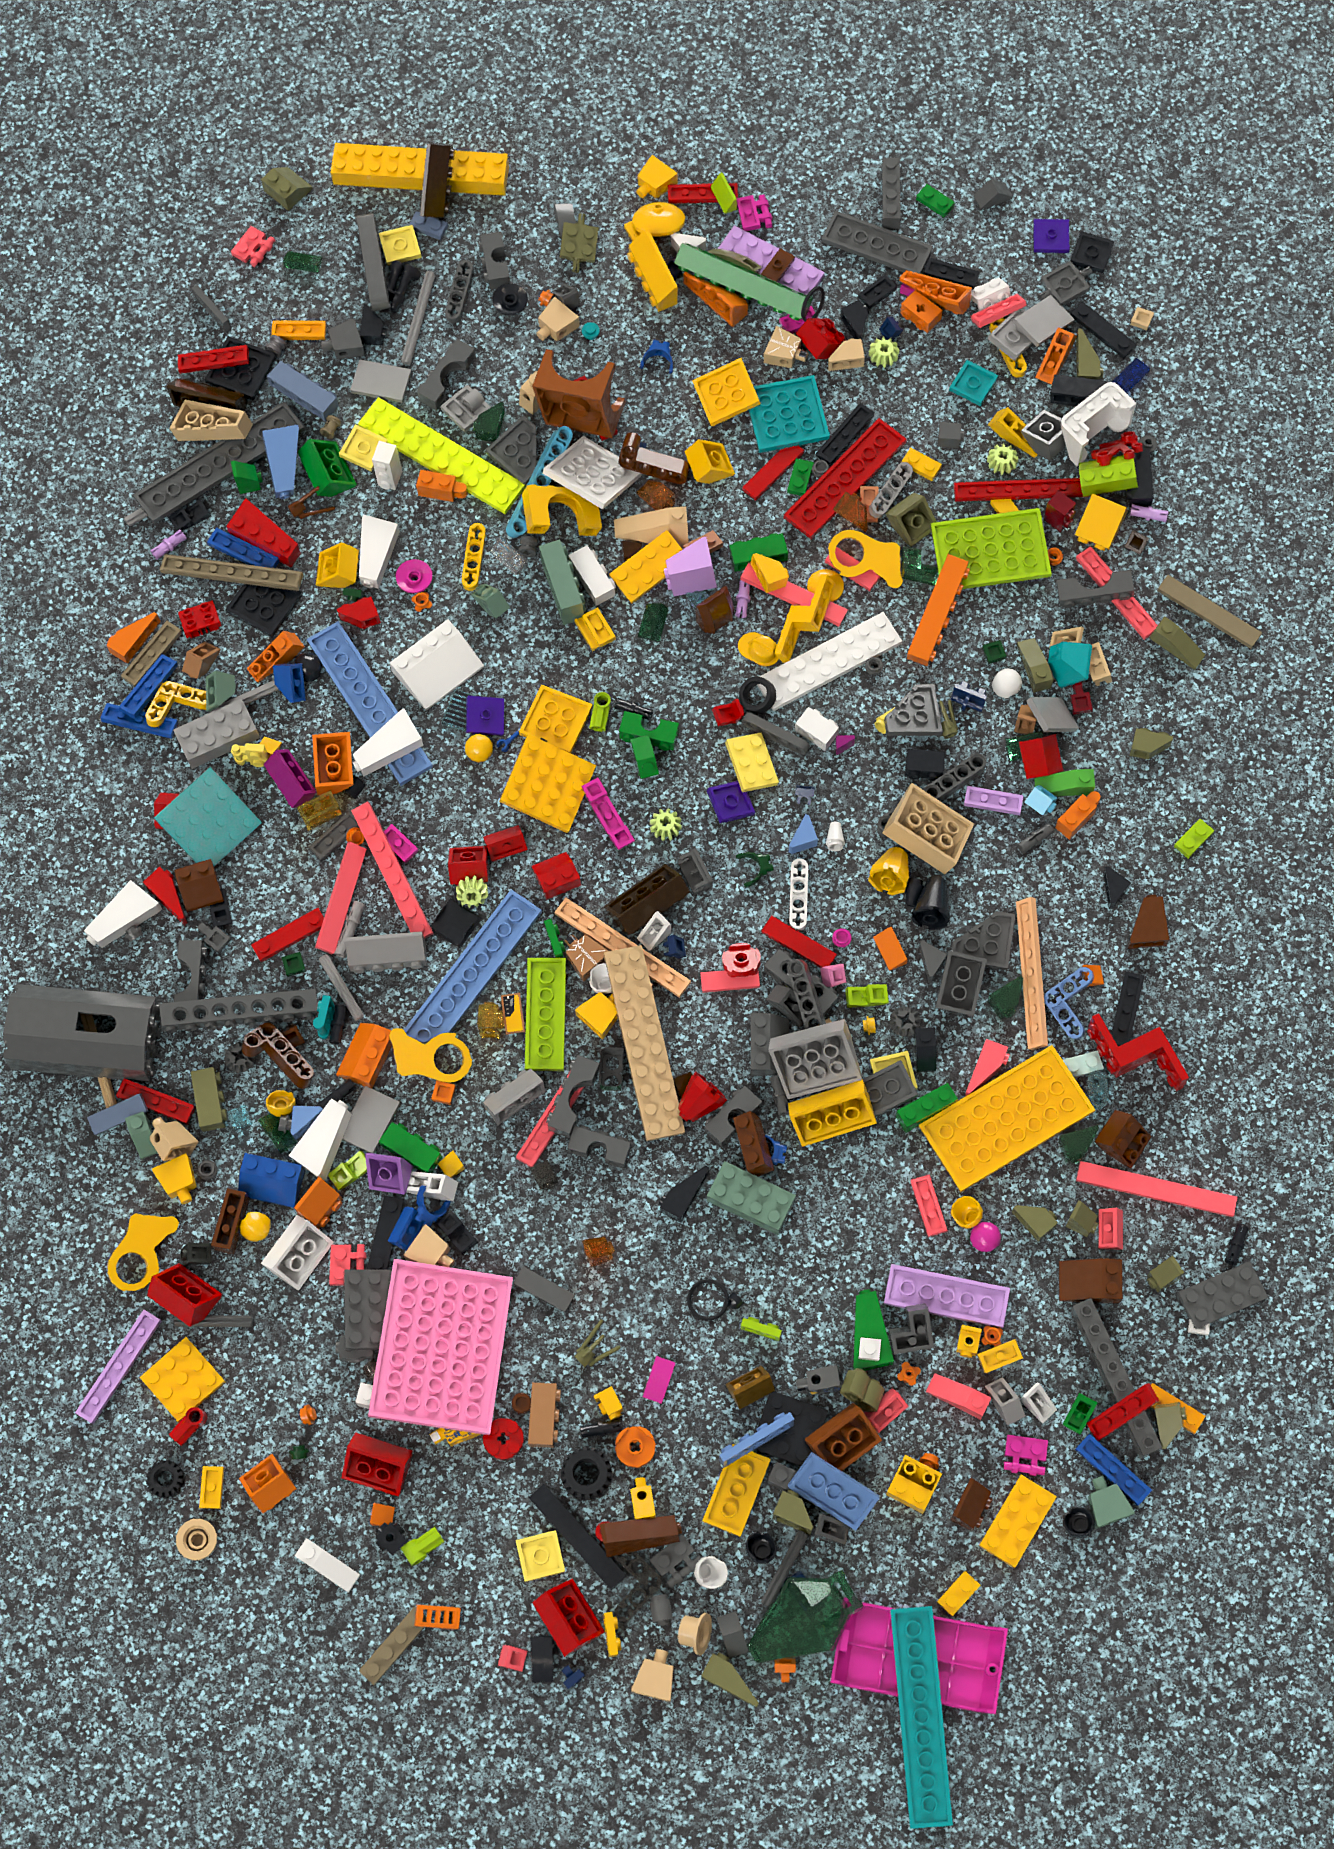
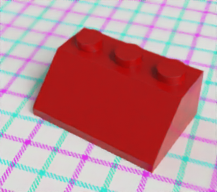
M178 1263L151 1277L147 1296L191 1327L206 1318L221 1299L222 1293Z
M355 1432L347 1446L341 1478L399 1497L410 1467L413 1451Z
M573 1578L545 1591L532 1602L564 1657L579 1650L605 1633Z

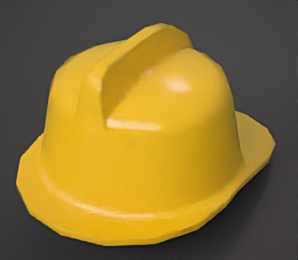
M751 632L740 638L738 650L745 658L761 666H771L779 660L774 654L777 643L770 637Z

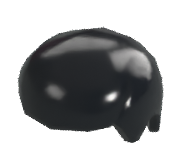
M307 652L296 657L294 663H302L304 682H313L320 677L322 664L316 654Z
M1073 1507L1064 1513L1063 1527L1071 1537L1082 1539L1090 1535L1094 1530L1095 1519L1087 1509Z
M755 1531L748 1536L745 1547L746 1554L751 1561L757 1564H767L775 1558L777 1552L776 1541L768 1533Z

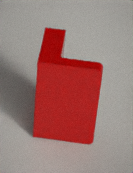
M519 825L483 837L492 862L528 850Z

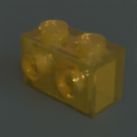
M331 790L297 807L308 831L342 814Z
M485 1002L478 1006L477 1027L481 1038H500L501 1028L504 1029L503 1011H500L499 1006L493 1002Z

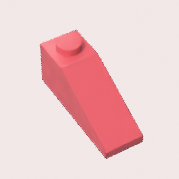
M988 1039L985 1040L965 1097L979 1089L1001 1069L1002 1064H1007L1010 1056L1007 1053V1046Z
M934 1374L926 1390L927 1393L980 1420L991 1400V1397L971 1387L938 1374Z

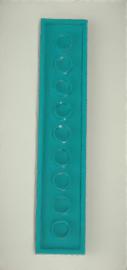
M932 1606L890 1609L910 1829L953 1826Z

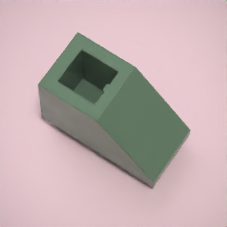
M487 584L479 585L476 587L475 592L471 594L487 614L494 618L499 617L510 608L500 590Z

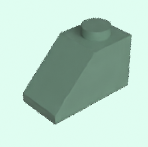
M214 671L206 676V711L210 712L235 693V675Z
M140 1112L125 1118L130 1136L141 1160L157 1154L158 1152L150 1141L153 1131L146 1114Z

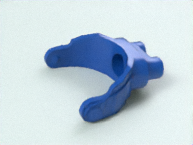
M653 340L649 350L643 356L640 368L643 369L648 358L662 356L670 362L669 373H672L673 361L670 355V343L666 341L660 343L658 340Z
M765 1135L766 1140L770 1142L774 1149L773 1156L771 1157L773 1165H777V1163L784 1164L785 1156H783V1153H786L787 1145H782L780 1142L774 1141L771 1137Z
M422 1185L417 1194L418 1209L416 1212L418 1213L415 1220L421 1223L424 1221V1225L426 1224L431 1227L433 1221L436 1222L438 1217L443 1216L447 1212L451 1202L445 1200L439 1210L428 1212L423 1196L426 1186Z

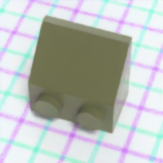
M289 167L273 168L261 178L264 192L288 211L313 189L310 184Z
M912 493L885 513L892 528L910 547L931 533V523L937 522L925 497L916 493Z
M791 1490L787 1492L782 1491L772 1519L811 1535L813 1525L802 1499L799 1498V1494Z

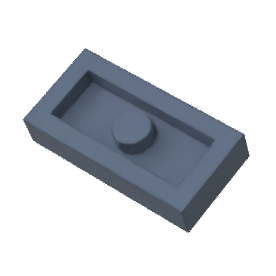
M417 211L409 225H413L414 231L439 240L442 239L448 228V222L434 217H422L420 212Z

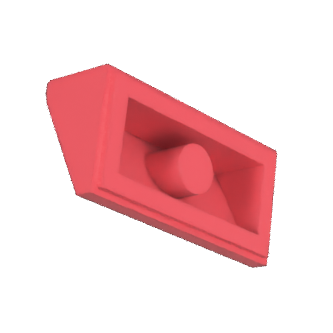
M1099 1209V1249H1123V1211L1121 1209Z
M891 1388L883 1395L877 1412L865 1411L864 1414L874 1429L880 1433L909 1406L900 1394Z

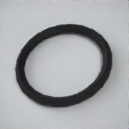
M820 286L812 288L804 299L801 309V317L804 322L807 320L805 317L807 302L816 290L821 291V301L817 311L811 318H817L822 310L825 292Z
M703 1279L696 1282L690 1288L687 1295V1305L696 1318L712 1321L718 1319L726 1312L729 1295L726 1288L720 1282L713 1279ZM704 1283L717 1285L725 1296L723 1309L718 1314L710 1317L698 1314L691 1304L693 1291Z

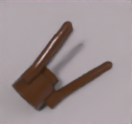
M319 486L299 500L287 505L293 517L299 516L300 520L308 516L335 510V506L307 513L303 512L306 510L303 501L320 489Z

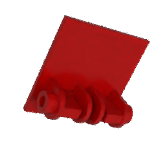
M213 600L178 612L186 638L192 639L200 636L198 630L203 635L201 630L203 628L208 633L207 627L212 632L222 626Z

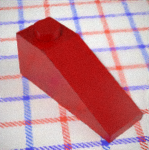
M159 867L143 881V884L185 926L187 920L177 887L173 881L174 876L167 869L164 871Z

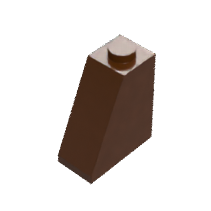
M1148 895L1146 898H1143L1128 943V949L1167 946L1169 934L1163 896Z

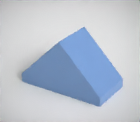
M805 814L789 844V853L791 854L817 846L818 838L811 819L807 814Z
M293 1106L291 1134L295 1140L310 1128L322 1112L321 1106Z

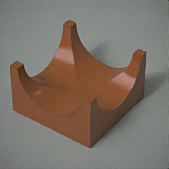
M546 349L532 385L545 424L556 427L567 426L571 430L613 438L626 403L625 398L618 397L612 405L610 404V390L616 368L615 363L607 362L605 368L591 379L570 381L561 377L554 370L553 350Z

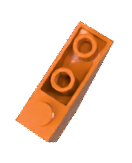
M282 631L248 666L247 670L256 682H259L274 672V665L288 663L305 646L295 633Z

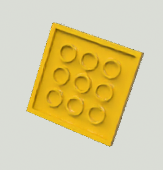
M528 734L499 802L568 833L585 794L582 786L590 782L596 765Z

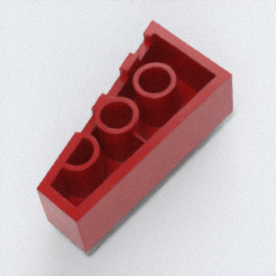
M247 498L244 499L226 526L229 534L278 557L279 562L292 568L301 554L298 543Z

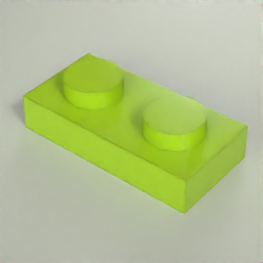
M1199 819L1175 843L1174 847L1189 859L1214 833V830L1202 819Z
M753 1317L743 1318L741 1323L742 1330L776 1341L780 1340L782 1330L779 1329V1326L772 1323H767V1325L759 1323L760 1320Z

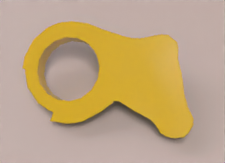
M855 530L841 531L829 543V559L832 565L840 571L839 575L855 577L870 569L882 577L889 587L899 588L903 580L900 572V546L897 543L879 542ZM848 538L858 541L864 553L860 563L851 567L842 565L837 560L835 554L837 544L843 539Z
M400 1028L392 1029L389 1034V1039L393 1046L396 1070L402 1076L420 1074L441 1082H456L468 1073L472 1065V1059L467 1046L461 1040L455 1038L456 1033L447 1032L439 1034L426 1044H422L416 1039L409 1037ZM441 1045H453L462 1054V1065L454 1074H444L435 1066L434 1054Z
M138 1213L132 1215L129 1220V1227L126 1230L128 1231L126 1236L114 1250L107 1263V1274L110 1282L123 1291H136L144 1288L151 1281V1277L159 1273V1264L154 1248L168 1234L174 1233L177 1230L178 1220L173 1216L158 1217ZM135 1253L144 1259L146 1273L144 1278L136 1284L125 1283L118 1277L116 1265L124 1254Z

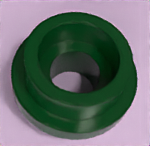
M305 1445L293 1446V1450L289 1451L291 1459L308 1458L309 1449H305Z

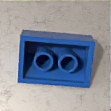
M245 1153L239 1174L238 1191L246 1192L250 1199L294 1208L299 1197L305 1169L299 1164Z

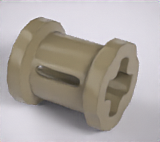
M328 415L324 427L319 432L324 437L333 439L336 429L341 426L342 422L337 417Z

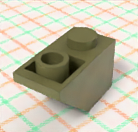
M1136 728L1129 756L1148 760L1169 748L1173 736L1165 732H1152L1147 728Z

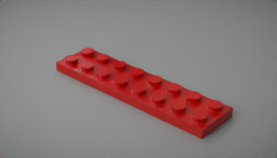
M878 418L784 514V519L809 539H812L860 490V486H864L906 443L907 439L882 419Z

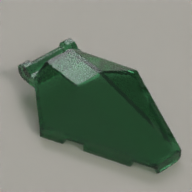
M840 1570L827 1579L789 1577L780 1590L781 1593L777 1600L771 1604L755 1629V1634L747 1644L750 1653L757 1663L834 1650L850 1616L864 1608V1605L861 1601H858L848 1584L844 1571ZM836 1582L839 1583L847 1599L849 1600L851 1604L850 1607H848L840 1591L835 1586Z

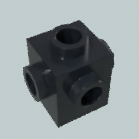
M384 1522L376 1530L378 1533L375 1537L378 1540L376 1542L377 1546L383 1552L387 1549L391 1555L408 1541L403 1535L404 1529L397 1522L395 1524L390 1522L388 1525ZM387 1534H392L394 1539L388 1540Z

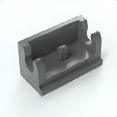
M696 848L679 857L678 865L694 895L713 887V880Z

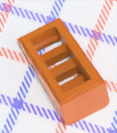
M416 1605L414 1626L450 1630L459 1629L460 1608ZM423 1610H427L426 1622H423ZM432 1611H435L434 1623H431ZM441 1612H444L443 1623H440ZM449 1612L452 1613V1614H451V1624H448V1623H449Z

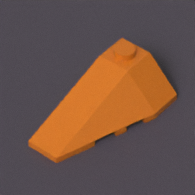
M688 272L683 274V283L732 327L748 315V303L744 298H740L735 293Z

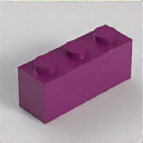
M289 749L275 750L263 764L292 808L305 807L317 793Z

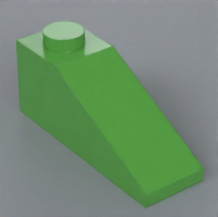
M1077 769L1037 777L1034 779L1035 787L1040 785L1054 796L1089 795L1095 788L1094 769Z

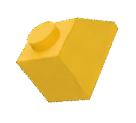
M757 553L752 555L750 564L766 593L786 587L789 573L786 568H783L781 562Z

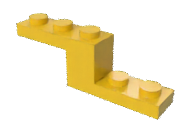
M821 574L810 606L791 605L774 653L782 663L790 661L800 631L819 632L836 585L828 574Z

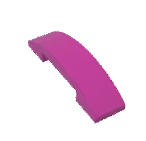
M599 778L583 785L582 789L592 809L616 848L620 850L635 842L629 829L624 825L607 796V792Z

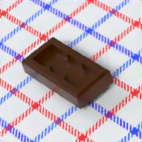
M780 248L761 275L779 282L795 260V256Z

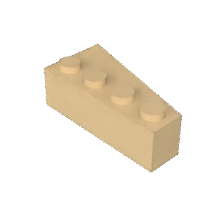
M184 400L169 429L178 441L246 439L253 423L245 411Z

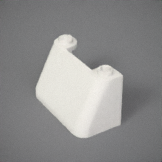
M1108 382L1064 415L1061 420V430L1069 458L1077 467L1079 463L1084 462L1087 458V451L1084 447L1101 430L1108 426L1115 432H1122L1131 425L1136 402L1116 383Z

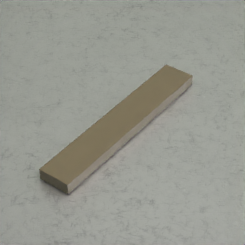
M1170 575L1166 576L1157 589L1161 594L1250 649L1253 648L1262 635V632Z

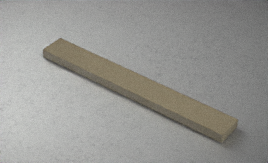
M168 554L164 555L160 567L161 573L296 591H299L303 579V573L300 571Z

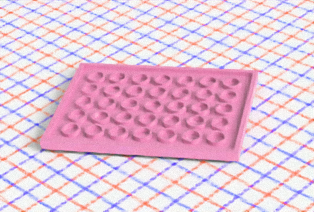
M394 1259L368 1417L490 1435L513 1277Z

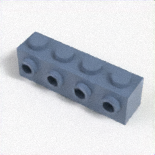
M280 361L267 375L270 386L325 422L327 421L326 417L332 415L339 407L337 396L333 392L326 391L318 382H312L307 375L297 372L288 363L285 364Z

